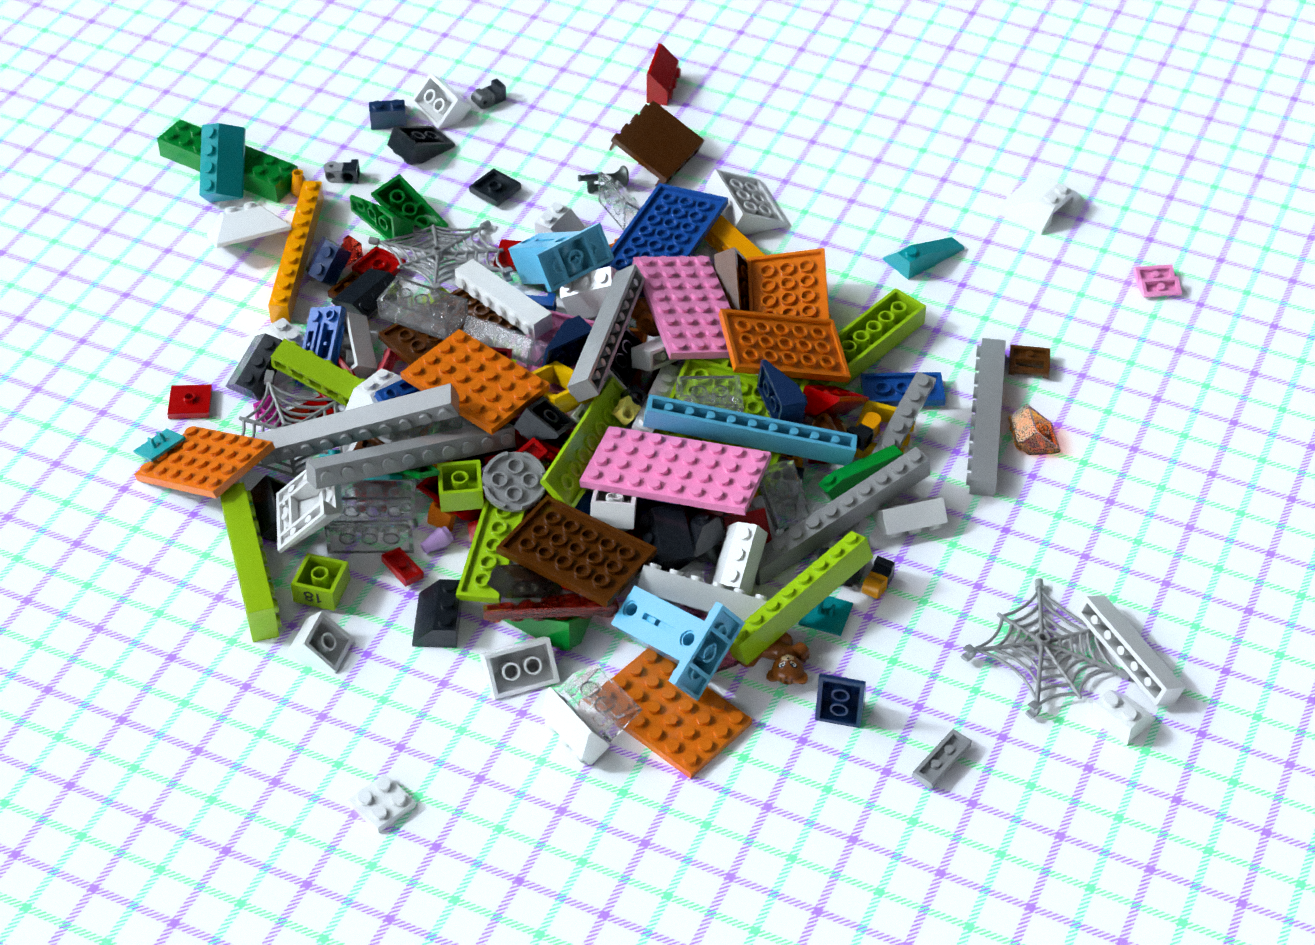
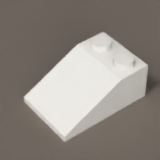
M594 490L591 499L590 516L621 531L634 529L638 497Z

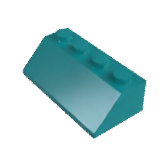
M223 123L202 125L199 196L209 203L243 199L246 128Z

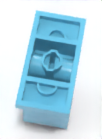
M596 223L582 231L538 233L508 248L522 284H545L548 292H553L614 260L601 223Z
M634 585L611 624L638 644L678 664L668 681L698 701L745 622L717 601L709 611L706 620L703 621Z

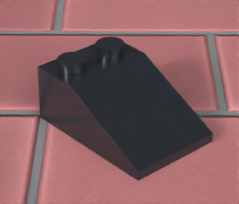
M394 126L387 146L393 150V153L399 155L409 165L422 164L454 148L456 145L435 126Z

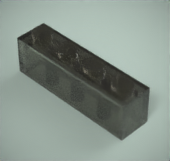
M496 565L487 583L504 598H558L563 589L558 583L521 565Z

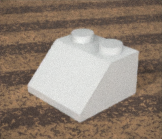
M555 201L534 222L535 235L538 233L571 232L586 229L570 207Z
M320 611L306 618L288 652L304 666L335 673L354 638L323 611Z
M1108 689L1094 702L1090 719L1127 746L1151 725L1156 717L1120 691Z

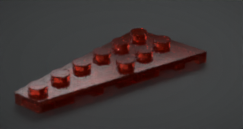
M577 593L541 597V602L524 599L518 605H514L512 602L482 605L483 620H488L490 623L501 622V619L521 622L524 618H533L535 621H543L547 617L566 620L570 616L588 619L593 615L611 618L619 611V604L616 598L606 608L584 596H579Z

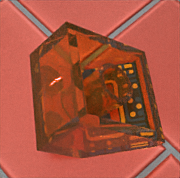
M1025 404L1008 417L1009 429L1014 437L1013 443L1019 451L1022 450L1028 455L1056 454L1061 452L1052 422L1030 405Z

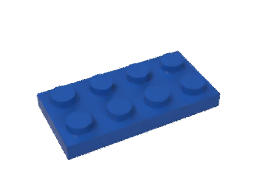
M916 372L861 373L862 395L869 397L868 400L898 407ZM920 372L936 378V383L923 406H945L946 398L941 372Z

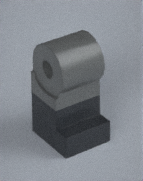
M495 78L491 80V85L474 90L471 100L480 109L494 106L506 100V85Z

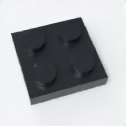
M494 168L469 186L470 193L496 207L522 189L520 182Z

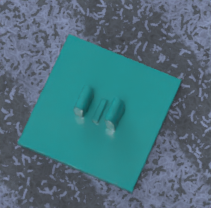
M166 428L162 432L157 431V435L153 438L148 437V441L133 450V452L153 462L186 438Z
M828 596L798 622V625L841 636L854 603Z

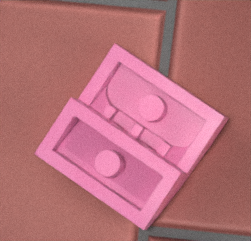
M1172 264L1134 268L1133 272L1136 283L1143 297L1182 294L1178 276L1175 277Z

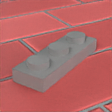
M952 729L914 769L912 778L932 789L971 747L972 740Z

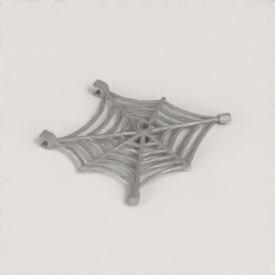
M489 220L482 222L479 227L445 228L433 224L425 229L396 238L380 240V238L369 237L368 244L376 246L380 244L391 251L399 261L398 269L405 268L414 271L427 279L430 283V292L434 299L442 298L439 289L442 288L440 284L454 278L455 274L439 282L438 279L445 274L455 271L458 267L446 270L439 275L438 272L449 266L465 264L470 261L468 260V254H475L474 259L478 262V254L486 253V264H480L491 272H500L506 282L513 281L510 275L513 269L511 267L503 268L499 262V254L504 252V249L489 245L481 236V230L484 231L491 226ZM432 229L431 232L423 234L421 236L392 243V241L408 238ZM445 231H454V232L471 231V232H469V233H453V232H445ZM478 232L481 242L491 249H486L476 244L472 236ZM433 234L432 238L409 246L402 245ZM437 237H442V238H447V239H454V240H456V241L444 240V239H440V238H437ZM470 237L471 243L476 248H478V250L471 248L465 240ZM434 240V243L428 246L416 248L417 246L426 244ZM438 241L448 243L450 245H441L438 244ZM463 242L465 247L469 250H463L458 246V244ZM391 247H395L403 252L408 262L403 264L399 255ZM405 250H410L414 254L415 260L411 261L410 256ZM416 252L422 253L424 257L418 258ZM489 253H496L495 259L499 268L490 266L488 261ZM458 255H465V259L460 258V257H457V256H458ZM455 261L448 264H444L443 266L439 267V265L445 262ZM418 263H423V264H426V265L430 266L431 268L434 269V272H433L432 270H430L429 268H427V267H425V266H423V265H421V264H418ZM414 265L428 271L434 276L433 282L426 274L409 266Z
M266 370L264 377L266 391L262 402L246 417L239 416L238 419L242 421L241 435H245L247 422L252 424L251 437L255 438L256 425L261 426V432H265V428L271 430L280 428L277 427L280 421L282 423L281 427L292 425V423L286 422V420L300 423L315 419L322 413L323 416H327L326 410L333 407L334 413H337V404L339 402L333 401L331 398H308L283 391L273 385L275 371ZM270 390L273 398L270 407L258 419H249L264 405ZM274 390L304 401L332 402L325 406L298 405L279 397ZM278 400L296 408L319 410L314 413L292 412L281 407ZM275 404L277 410L274 415L265 423L260 422L272 410ZM282 411H284V412H286V413H288V414H290V415H295V416H300V417H306V418L303 419V420L293 419V418H290V417H288V416L283 415V412H282ZM278 414L279 418L276 421V423L274 425H270L269 423L272 422ZM339 446L341 453H343V446ZM324 450L304 455L296 460L293 458L290 459V464L282 461L277 462V464L291 468L292 473L272 466H264L260 463L255 466L277 471L295 479L305 469L299 472L296 470L306 465L303 462L296 466V463L320 453L328 454V452Z
M1041 578L1035 579L1036 592L1024 605L1004 614L997 612L996 616L1000 618L999 625L989 640L975 647L967 644L962 648L966 652L960 656L967 663L978 652L1003 663L1023 680L1034 700L1027 704L1030 709L1025 712L1030 719H1033L1041 712L1042 704L1053 698L1077 696L1078 699H1082L1081 691L1084 684L1090 678L1099 674L1113 672L1123 679L1129 680L1130 678L1125 669L1115 668L1107 659L1100 647L1098 638L1094 634L1097 649L1107 665L1097 660L1090 644V633H1093L1090 628L1083 629L1074 624L1042 600L1043 596L1065 614L1087 626L1082 619L1067 611L1043 592L1044 585ZM1037 597L1038 604L1031 612L1014 620L1007 617L1021 611ZM1043 606L1079 631L1072 632L1049 619L1043 614ZM1038 609V618L1023 625L1017 624V622L1025 620L1034 614ZM1043 618L1067 634L1061 635L1051 630L1044 624ZM1003 621L1010 624L1008 633L1000 643L994 646H986L997 637L1002 628ZM1039 621V627L1036 630L1030 632L1025 629V627ZM1013 627L1018 630L1016 638L1011 644H1004L1011 635ZM1044 629H1046L1049 633L1055 635L1056 637L1050 638V635L1045 633ZM1021 632L1024 633L1026 636L1022 642L1016 643L1021 636ZM1082 635H1086V643L1092 659L1086 657ZM1079 636V646L1082 655L1074 652L1073 637ZM1029 637L1034 640L1026 642ZM1069 639L1070 650L1062 647V640ZM1058 641V646L1052 644L1053 642ZM1029 646H1034V649H1035L1037 652H1035L1033 649L1029 648ZM1017 648H1023L1031 652L1038 658V665L1033 658ZM1049 648L1056 650L1057 652L1053 654ZM1010 649L1028 659L1037 670V677L1020 659L1002 650ZM986 651L1003 654L1019 663L1036 682L1035 692L1026 678L1015 667ZM1059 654H1066L1059 659V661L1056 659ZM1070 656L1078 659L1070 663L1065 670L1061 666L1063 660ZM1043 660H1050L1054 665L1043 667ZM1083 661L1090 663L1079 668L1073 674L1072 679H1070L1067 673L1074 665ZM1096 666L1106 669L1088 675L1081 682L1079 689L1075 686L1076 676L1081 671ZM1058 669L1061 673L1042 677L1043 670ZM1063 677L1067 682L1041 688V681L1050 678ZM1058 687H1070L1073 692L1054 694L1040 701V692Z

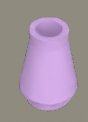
M446 526L438 527L420 543V546L425 554L449 546L450 542L454 539Z

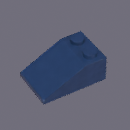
M580 315L563 322L546 347L541 367L554 361H558L567 367L577 364L592 329Z
M766 359L761 360L757 389L770 418L802 424L805 419V406L808 404L806 394L802 393L799 385Z
M819 673L815 720L860 728L865 708L866 681Z

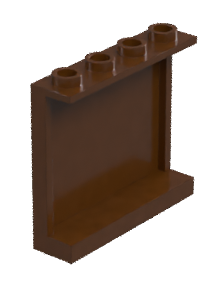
M653 100L649 105L645 104L639 115L636 113L632 117L630 124L626 123L622 127L620 134L616 133L612 137V144L609 150L612 151L618 146L658 178L655 185L657 187L659 183L667 184L700 150L705 140Z

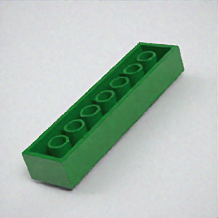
M179 119L157 138L160 156L200 172L202 128ZM245 145L244 190L279 203L291 192L292 171L298 169V166Z

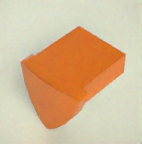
M433 501L429 507L427 523L437 528L446 526L452 532L456 515L452 512H441L440 504Z

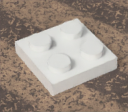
M386 773L348 799L349 806L378 834L416 807L415 801Z

